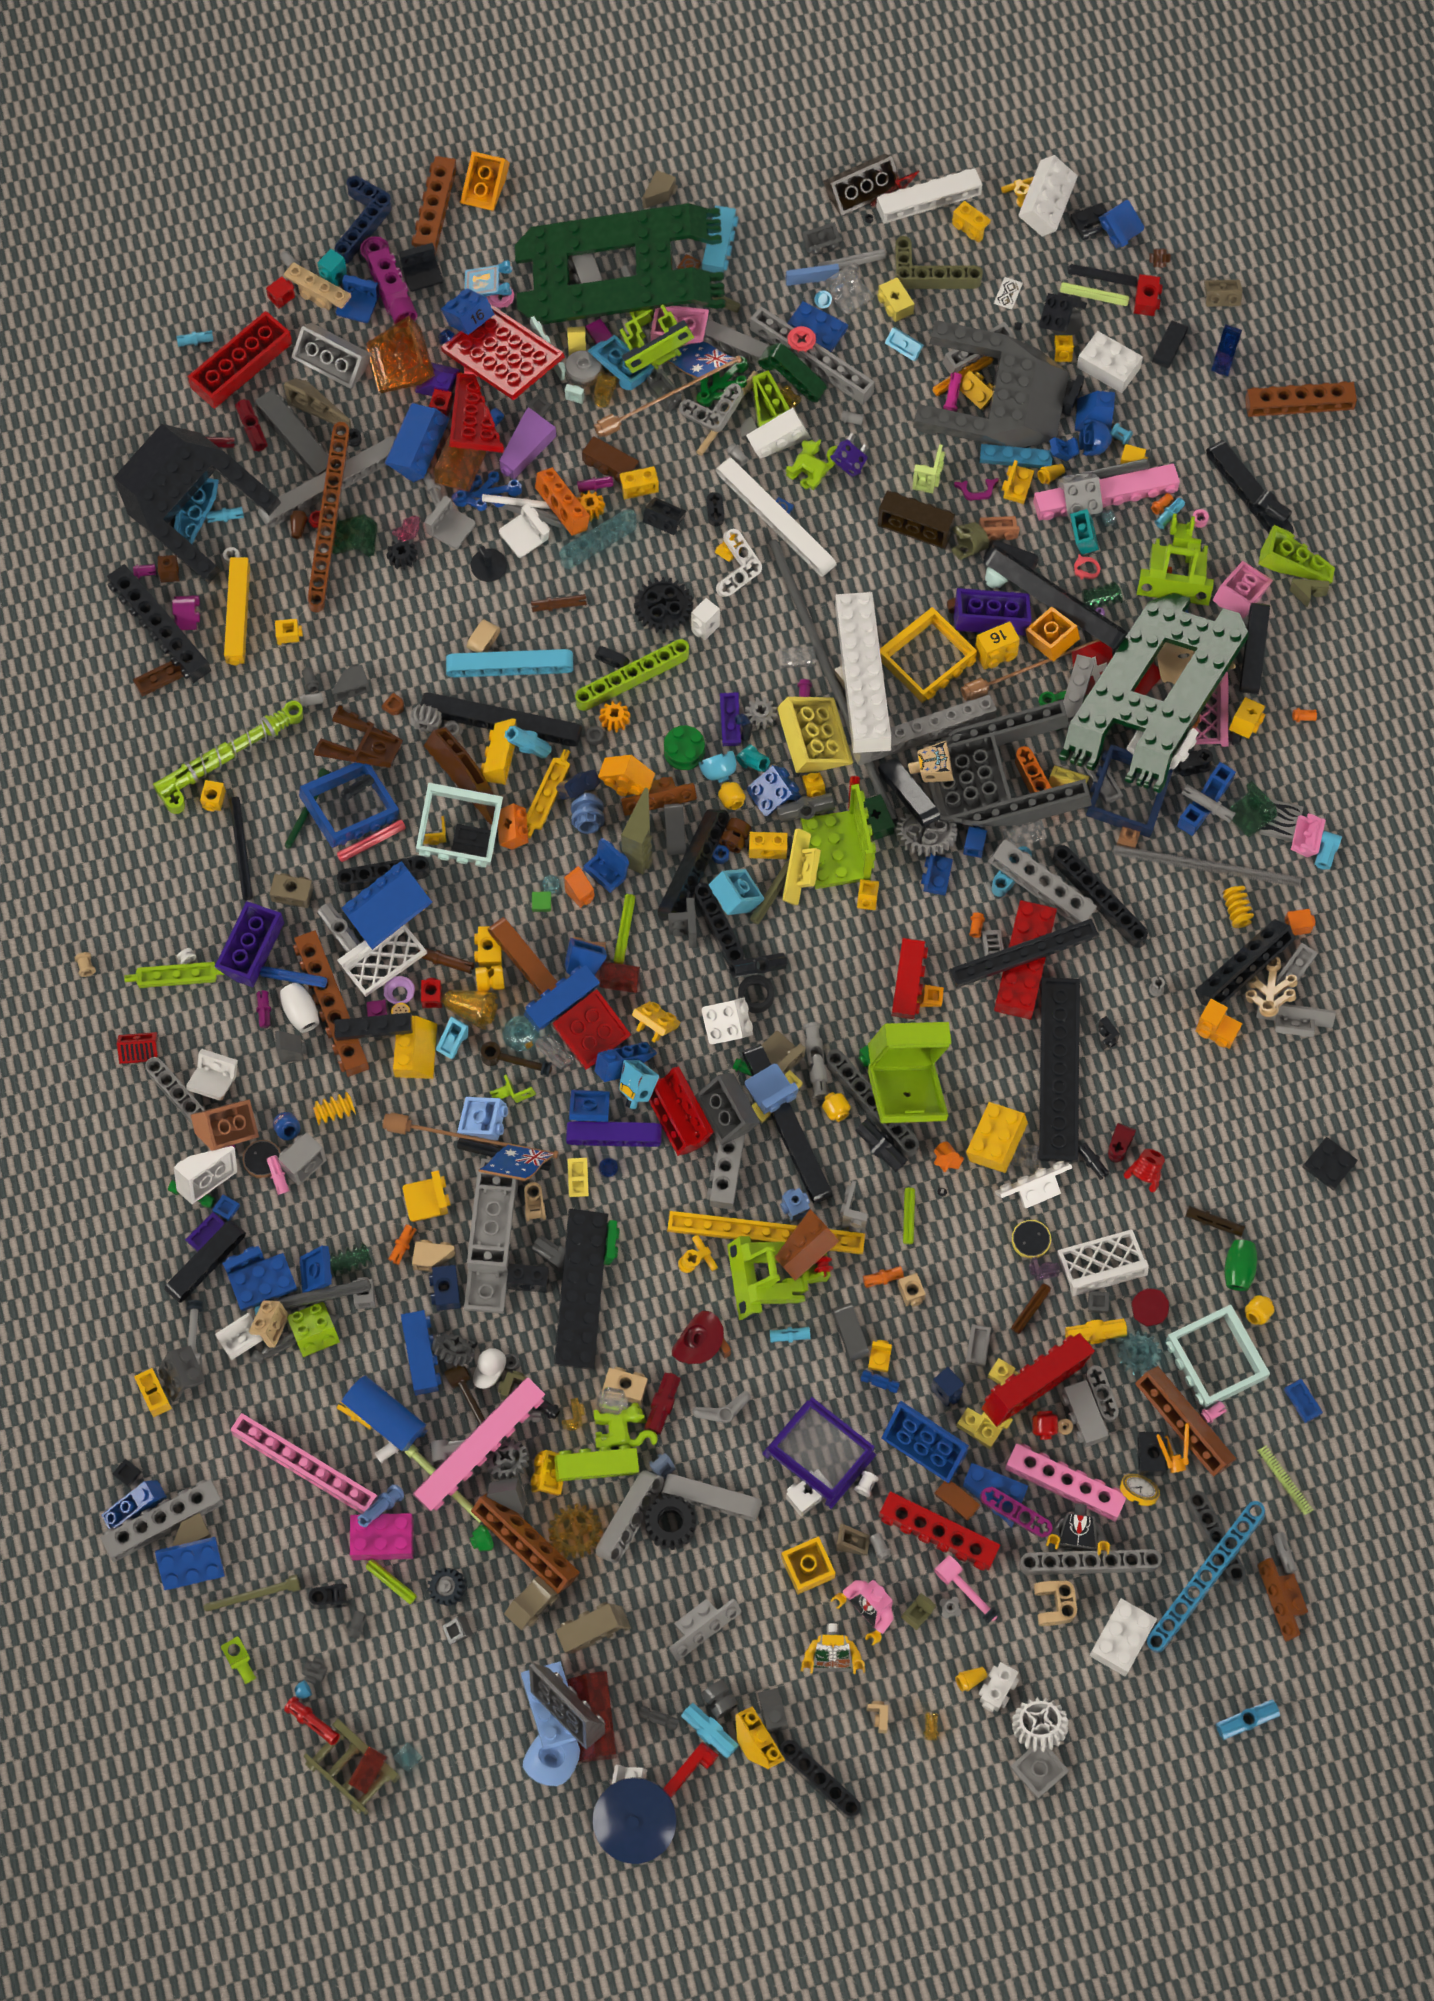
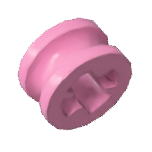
M1203 509L1196 510L1193 513V516H1195L1194 526L1198 528L1205 527L1209 519L1208 513ZM1200 516H1202L1203 521L1202 519L1201 521L1197 520V517L1199 518Z

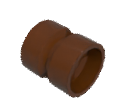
M731 818L719 843L726 846L730 852L740 853L752 828L741 819Z

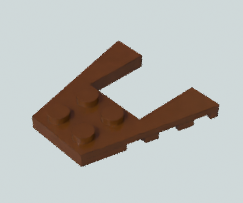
M339 705L332 721L365 732V735L357 750L321 738L314 750V755L391 768L402 747L403 740L384 729L381 731L375 728L374 723L370 721L366 723L358 718L359 715L352 711L349 713L343 710V706Z

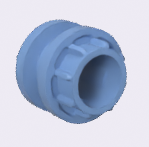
M584 793L576 797L571 803L572 825L578 831L585 834L598 831L605 821L603 802L591 793Z

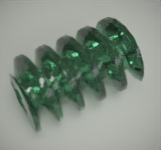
M1114 581L1110 585L1105 583L1103 587L1098 585L1096 589L1090 587L1089 590L1083 589L1082 602L1094 610L1096 604L1098 607H1102L1103 602L1106 607L1109 606V601L1116 605V599L1123 603L1121 589Z
M360 1242V1248L354 1244L353 1251L345 1247V1253H343L339 1249L337 1256L330 1252V1264L334 1277L337 1276V1270L343 1275L344 1268L351 1272L352 1265L358 1270L359 1263L366 1267L367 1260H369L372 1264L367 1246L363 1242Z

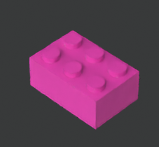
M412 1513L381 1514L367 1527L359 1525L357 1519L359 1515H350V1557L352 1561L413 1559Z

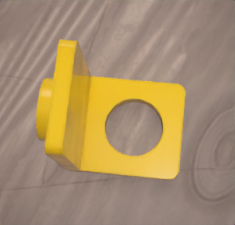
M441 816L442 832L425 834L423 844L438 845L439 843L447 842L444 816Z

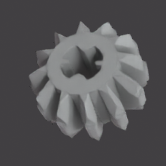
M423 704V706L417 705L411 711L410 724L415 729H419L421 732L425 731L426 733L439 729L442 717L441 712L437 711V708Z

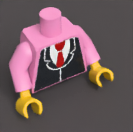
M856 1580L845 1588L843 1593H837L831 1599V1602L834 1599L839 1600L840 1604L836 1607L838 1609L846 1603V1598H848L851 1604L876 1628L875 1631L867 1634L865 1637L866 1640L873 1637L874 1642L871 1645H875L881 1641V1633L883 1634L894 1619L892 1612L893 1600L885 1592V1589L874 1580L869 1583Z

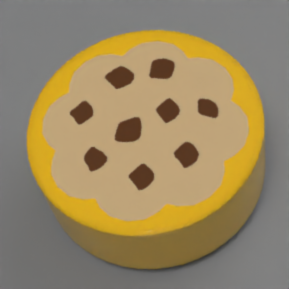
M397 1003L391 1009V1014L411 1012L409 1006L405 1003Z

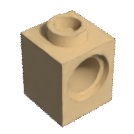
M917 1273L898 1280V1287L906 1306L911 1305L914 1307L923 1303L926 1294ZM909 1288H914L917 1290L918 1293L915 1295H911L907 1292V1290Z

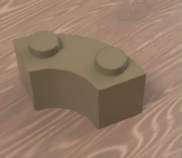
M537 1576L512 1601L504 1615L522 1631L527 1626L531 1628L538 1621V1616L548 1605L550 1607L554 1605L559 1597L544 1580Z

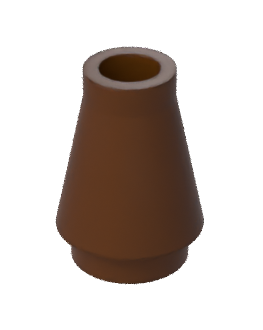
M292 511V515H290L291 537L294 539H302L308 519L303 511Z

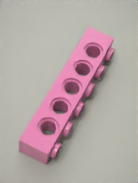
M1016 1443L1005 1470L1076 1504H1085L1087 1509L1116 1522L1126 1500V1497L1119 1488L1113 1487L1112 1489L1106 1486V1483L1102 1480H1093L1087 1477V1474L1083 1471H1074L1068 1468L1069 1466L1064 1462H1055L1045 1453L1040 1452L1038 1454L1032 1451V1448L1028 1445ZM1030 1459L1034 1461L1035 1466L1028 1467L1024 1461ZM1043 1469H1051L1053 1471V1475L1046 1476L1043 1473ZM1068 1477L1071 1479L1072 1484L1065 1485L1061 1479ZM1080 1487H1089L1090 1493L1085 1494L1081 1492ZM1099 1495H1106L1109 1498V1501L1105 1503L1101 1502L1099 1500Z

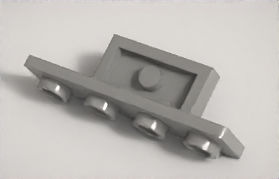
M1282 1004L1279 1006V1012L1273 1017L1262 1016L1258 1006L1256 1018L1275 1020V1032L1314 1037L1315 1026L1333 1027L1336 1012L1333 1010Z
M705 1599L675 1622L676 1628L683 1637L669 1647L674 1659L679 1661L714 1633L718 1632L723 1626L735 1619L742 1612L737 1601L731 1599L717 1610Z

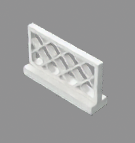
M403 925L373 950L366 941H363L337 961L341 970L348 975L362 994L367 997L425 956L427 951L406 925ZM405 932L408 935L407 942L397 941L398 936ZM385 945H393L392 953L382 952V948ZM396 946H406L405 954L395 953ZM409 947L419 948L420 952L416 955H408ZM378 956L376 964L366 963L367 958ZM381 956L391 957L390 964H380ZM394 958H404L403 964L393 966ZM354 967H362L361 975L352 974L350 970ZM365 967L375 968L374 976L364 975ZM378 969H389L386 976H377ZM363 979L373 980L372 986L365 990L362 986Z
M1132 1229L1060 1249L1057 1252L1068 1279L1072 1296L1148 1275V1263L1143 1258ZM1129 1236L1132 1241L1130 1247L1119 1243L1122 1238ZM1110 1243L1114 1247L1111 1252L1101 1249L1102 1245ZM1117 1247L1127 1251L1124 1258L1113 1254ZM1091 1248L1095 1250L1092 1258L1082 1254L1084 1249ZM1098 1252L1108 1256L1105 1263L1095 1260ZM1071 1253L1077 1257L1071 1263L1065 1260L1064 1255ZM1129 1253L1138 1256L1139 1261L1132 1263L1126 1259ZM1079 1258L1089 1261L1086 1269L1076 1265ZM1111 1258L1121 1262L1119 1267L1116 1268L1110 1267L1107 1264ZM1092 1263L1102 1267L1098 1273L1089 1271ZM1073 1269L1083 1272V1275L1080 1278L1073 1279L1071 1272Z

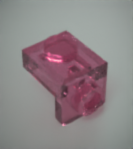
M414 515L403 519L402 526L392 530V534L402 541L415 538L419 530L420 518Z

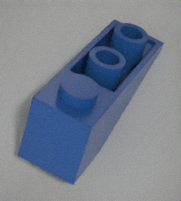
M648 1042L598 1052L595 1073L604 1082L621 1079L624 1060H640L645 1063L655 1056L657 1052Z
M158 1480L144 1481L101 1516L108 1529H116L122 1526V1523L127 1519H135L141 1516L143 1511L150 1508L153 1509L165 1500L167 1496Z

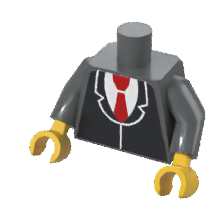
M1080 1503L1075 1504L1074 1514L1066 1513L1065 1517L1058 1519L1052 1527V1532L1046 1543L1047 1547L1049 1543H1053L1056 1546L1055 1549L1072 1551L1097 1550L1098 1555L1101 1554V1550H1105L1107 1555H1109L1110 1544L1107 1542L1100 1524L1095 1522L1094 1516L1086 1515L1087 1505Z

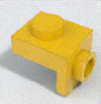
M820 772L802 776V782L808 797L812 798L826 794L825 784Z

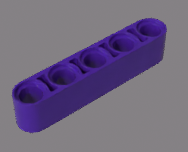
M571 1121L566 1126V1143L569 1145L658 1147L661 1145L662 1125L658 1123Z

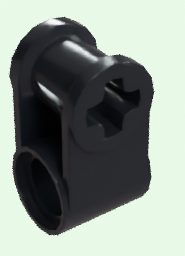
M1208 749L1188 752L1189 756L1184 762L1180 761L1177 765L1179 774L1184 777L1205 773L1212 767L1213 754Z
M340 1583L313 1588L309 1592L311 1606L315 1609L349 1606V1602L346 1600L347 1584ZM316 1594L324 1596L321 1602L313 1601V1597Z

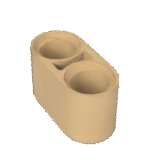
M483 619L469 638L466 647L475 653L488 652L499 636L500 627Z

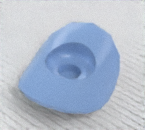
M538 1735L524 1757L523 1769L530 1778L543 1785L559 1786L564 1784L574 1772L579 1761L580 1748L577 1740L543 1750Z

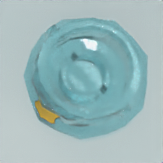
M516 1016L506 1022L503 1039L510 1048L516 1051L531 1050L538 1042L539 1032H537L525 1016Z

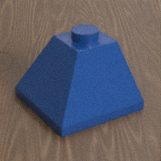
M1095 391L1078 398L1075 431L1084 430L1086 425H1083V423L1088 419L1103 422L1111 432L1115 392Z

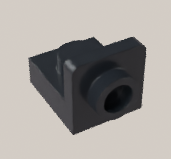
M1105 1016L1100 1019L1098 1026L1100 1034L1104 1038L1107 1037L1101 1043L1102 1050L1107 1047L1109 1049L1114 1047L1118 1043L1120 1035L1111 1021Z

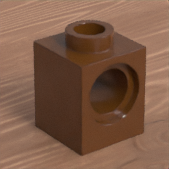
M176 555L158 556V574L161 583L179 582V563Z

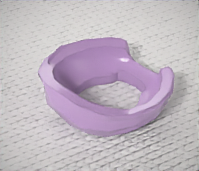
M403 976L393 977L384 987L385 998L393 1004L407 1003L415 993L413 982ZM397 987H404L407 990V999L397 1001L393 997V990Z

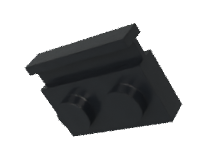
M457 824L451 851L486 858L491 830Z

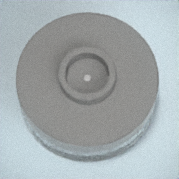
M577 351L567 358L566 378L571 384L579 387H590L599 381L601 377V363L588 351Z

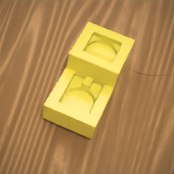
M587 1158L568 1159L569 1197L589 1196Z

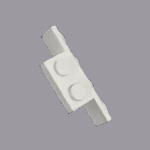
M1058 1161L1051 1168H1042L1035 1171V1174L1032 1176L1018 1178V1182L1001 1185L1000 1189L996 1190L995 1193L1003 1198L1018 1191L1023 1207H1031L1061 1194L1055 1175L1072 1169V1165L1064 1161Z

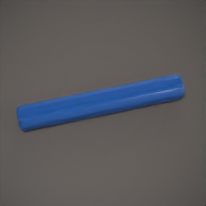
M266 966L261 967L260 975L263 977L323 988L327 986L328 981L327 978Z

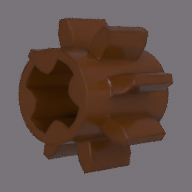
M1165 248L1153 249V253H1149V262L1153 263V267H1166V262H1171V254L1167 253Z

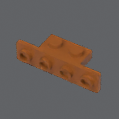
M663 777L652 781L649 790V810L662 808L664 804H680L696 800L694 783L675 786L672 777ZM641 794L621 799L625 816L632 814Z
M1267 1558L1258 1563L1257 1567L1284 1640L1290 1641L1300 1636L1295 1617L1308 1613V1609L1295 1575L1279 1576L1273 1558Z

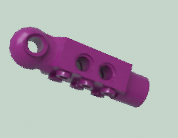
M377 236L367 238L361 244V254L367 261L373 281L378 283L380 297L388 316L391 315L396 326H408L417 319L418 314L407 293V284L405 281L402 282L401 270L399 267L396 268L394 254L390 252L389 244L385 239Z

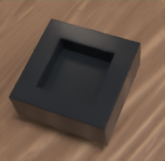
M125 1458L112 1475L129 1488L142 1472Z

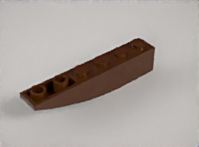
M446 727L433 730L424 747L450 776L452 781L460 789L494 795L476 763ZM472 802L474 807L478 809L492 826L495 807Z

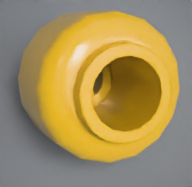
M725 782L722 784L718 797L724 807L732 810L742 807L746 796L740 785L736 782Z
M831 1092L824 1097L825 1101L822 1104V1109L830 1120L840 1122L849 1116L851 1106L842 1093L835 1094Z
M1257 1295L1246 1305L1245 1314L1250 1323L1263 1325L1274 1314L1275 1309L1270 1298Z

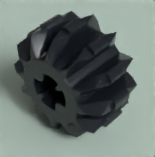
M399 538L398 543L392 541V546L387 548L388 553L386 556L391 566L395 565L396 569L402 567L405 571L406 566L412 568V563L417 561L416 556L418 553L413 543L409 544L408 539L402 542Z

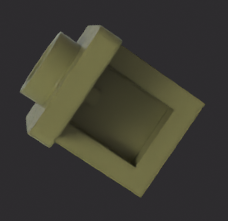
M513 1371V1373L507 1372L505 1380L500 1382L498 1388L501 1400H505L512 1393L515 1383L521 1384L526 1379L523 1373Z
M920 1593L901 1618L917 1631L930 1617L936 1608V1604Z

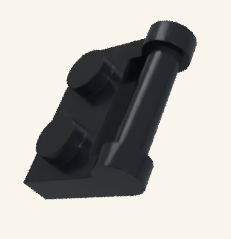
M1103 203L1071 214L1070 219L1083 241L1089 239L1092 235L1105 231L1102 225L1086 230V228L1101 223L1099 217L1107 212Z

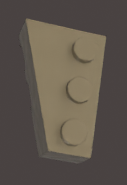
M604 1602L596 1606L597 1609L592 1612L586 1611L578 1615L579 1619L573 1622L572 1620L563 1622L561 1628L555 1631L564 1652L573 1654L594 1645L596 1641L606 1636L607 1639L613 1637V1633L620 1629H625V1631L631 1629L623 1607Z

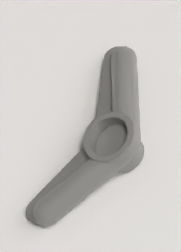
M743 1391L724 1407H694L692 1412L696 1418L728 1423L747 1404L751 1397L748 1391Z

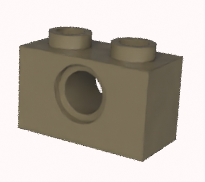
M286 873L274 874L269 895L271 902L309 908L314 887L312 880L306 877L296 878ZM291 887L296 888L294 891H288Z

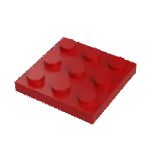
M597 989L551 1023L552 1027L585 1070L596 1063L598 1052L612 1050L631 1036V1033Z

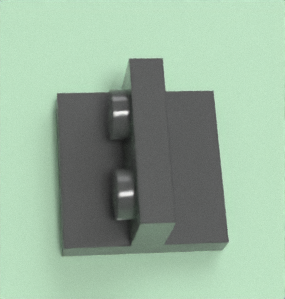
M686 898L687 912L668 913L669 935L680 937L688 934L689 948H696L697 933L694 898Z

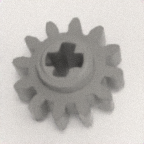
M756 697L755 703L749 701V707H745V715H747L752 725L756 724V730L759 729V726L766 730V724L773 726V720H777V707H773V701L767 703L766 697L763 698V701Z

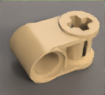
M530 1182L524 1189L526 1222L537 1218L546 1220L542 1188L538 1183ZM531 1190H537L539 1192L538 1195L534 1197L530 1196L528 1193Z

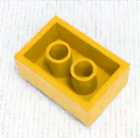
M989 1102L966 1151L969 1161L1006 1173L1028 1124L1025 1113Z

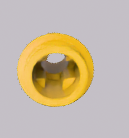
M1061 463L1041 467L1037 472L1038 479L1042 484H1049L1065 473V467Z
M984 1667L959 1672L955 1680L962 1692L965 1690L968 1692L988 1676Z

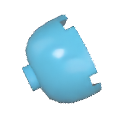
M728 751L725 755L718 754L702 760L703 762H698L703 775L711 781L718 780L719 783L730 780L728 776L735 772L737 766L733 751Z

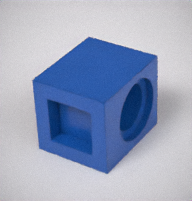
M977 826L968 828L964 855L982 858L987 830Z

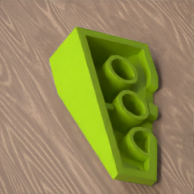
M1274 525L1261 549L1258 564L1274 572L1311 580L1329 581V584H1331L1335 567L1320 555H1314L1307 549L1308 546L1305 543L1300 544L1295 540V535Z

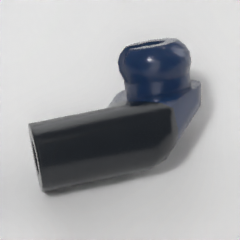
M743 713L736 715V724H741L743 728L741 739L749 741L752 723L747 715Z

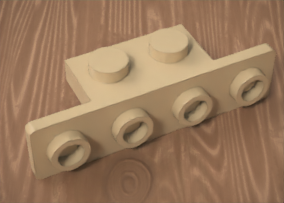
M292 263L284 273L285 278L298 284L302 298L311 300L320 308L330 310L333 304L343 308L351 298V294L296 263Z

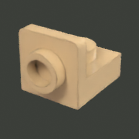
M872 1701L871 1704H867V1712H879V1714H875V1727H878V1733L886 1734L888 1728V1705H884L882 1701Z

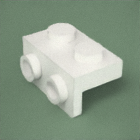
M249 1313L215 1334L231 1360L263 1340L260 1335H251L249 1333L254 1321Z

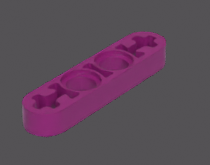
M987 1487L982 1490L980 1500L987 1507L1037 1537L1044 1538L1051 1534L1052 1524L1046 1518L994 1487ZM992 1491L994 1498L998 1500L1001 1496L1003 1497V1499L1000 1500L998 1506L996 1507L994 1505L997 1502L994 1500H990L988 1502L986 1500L987 1496L985 1495V1493H990ZM1005 1501H1009L1013 1505L1010 1513H1006L1002 1509V1504ZM1022 1512L1029 1513L1030 1521L1028 1523L1020 1521V1514ZM1035 1517L1038 1518V1520L1036 1521L1037 1524H1046L1045 1528L1047 1529V1532L1044 1531L1040 1533V1528L1036 1525L1033 1526V1529L1030 1528V1525H1032V1523L1034 1522Z

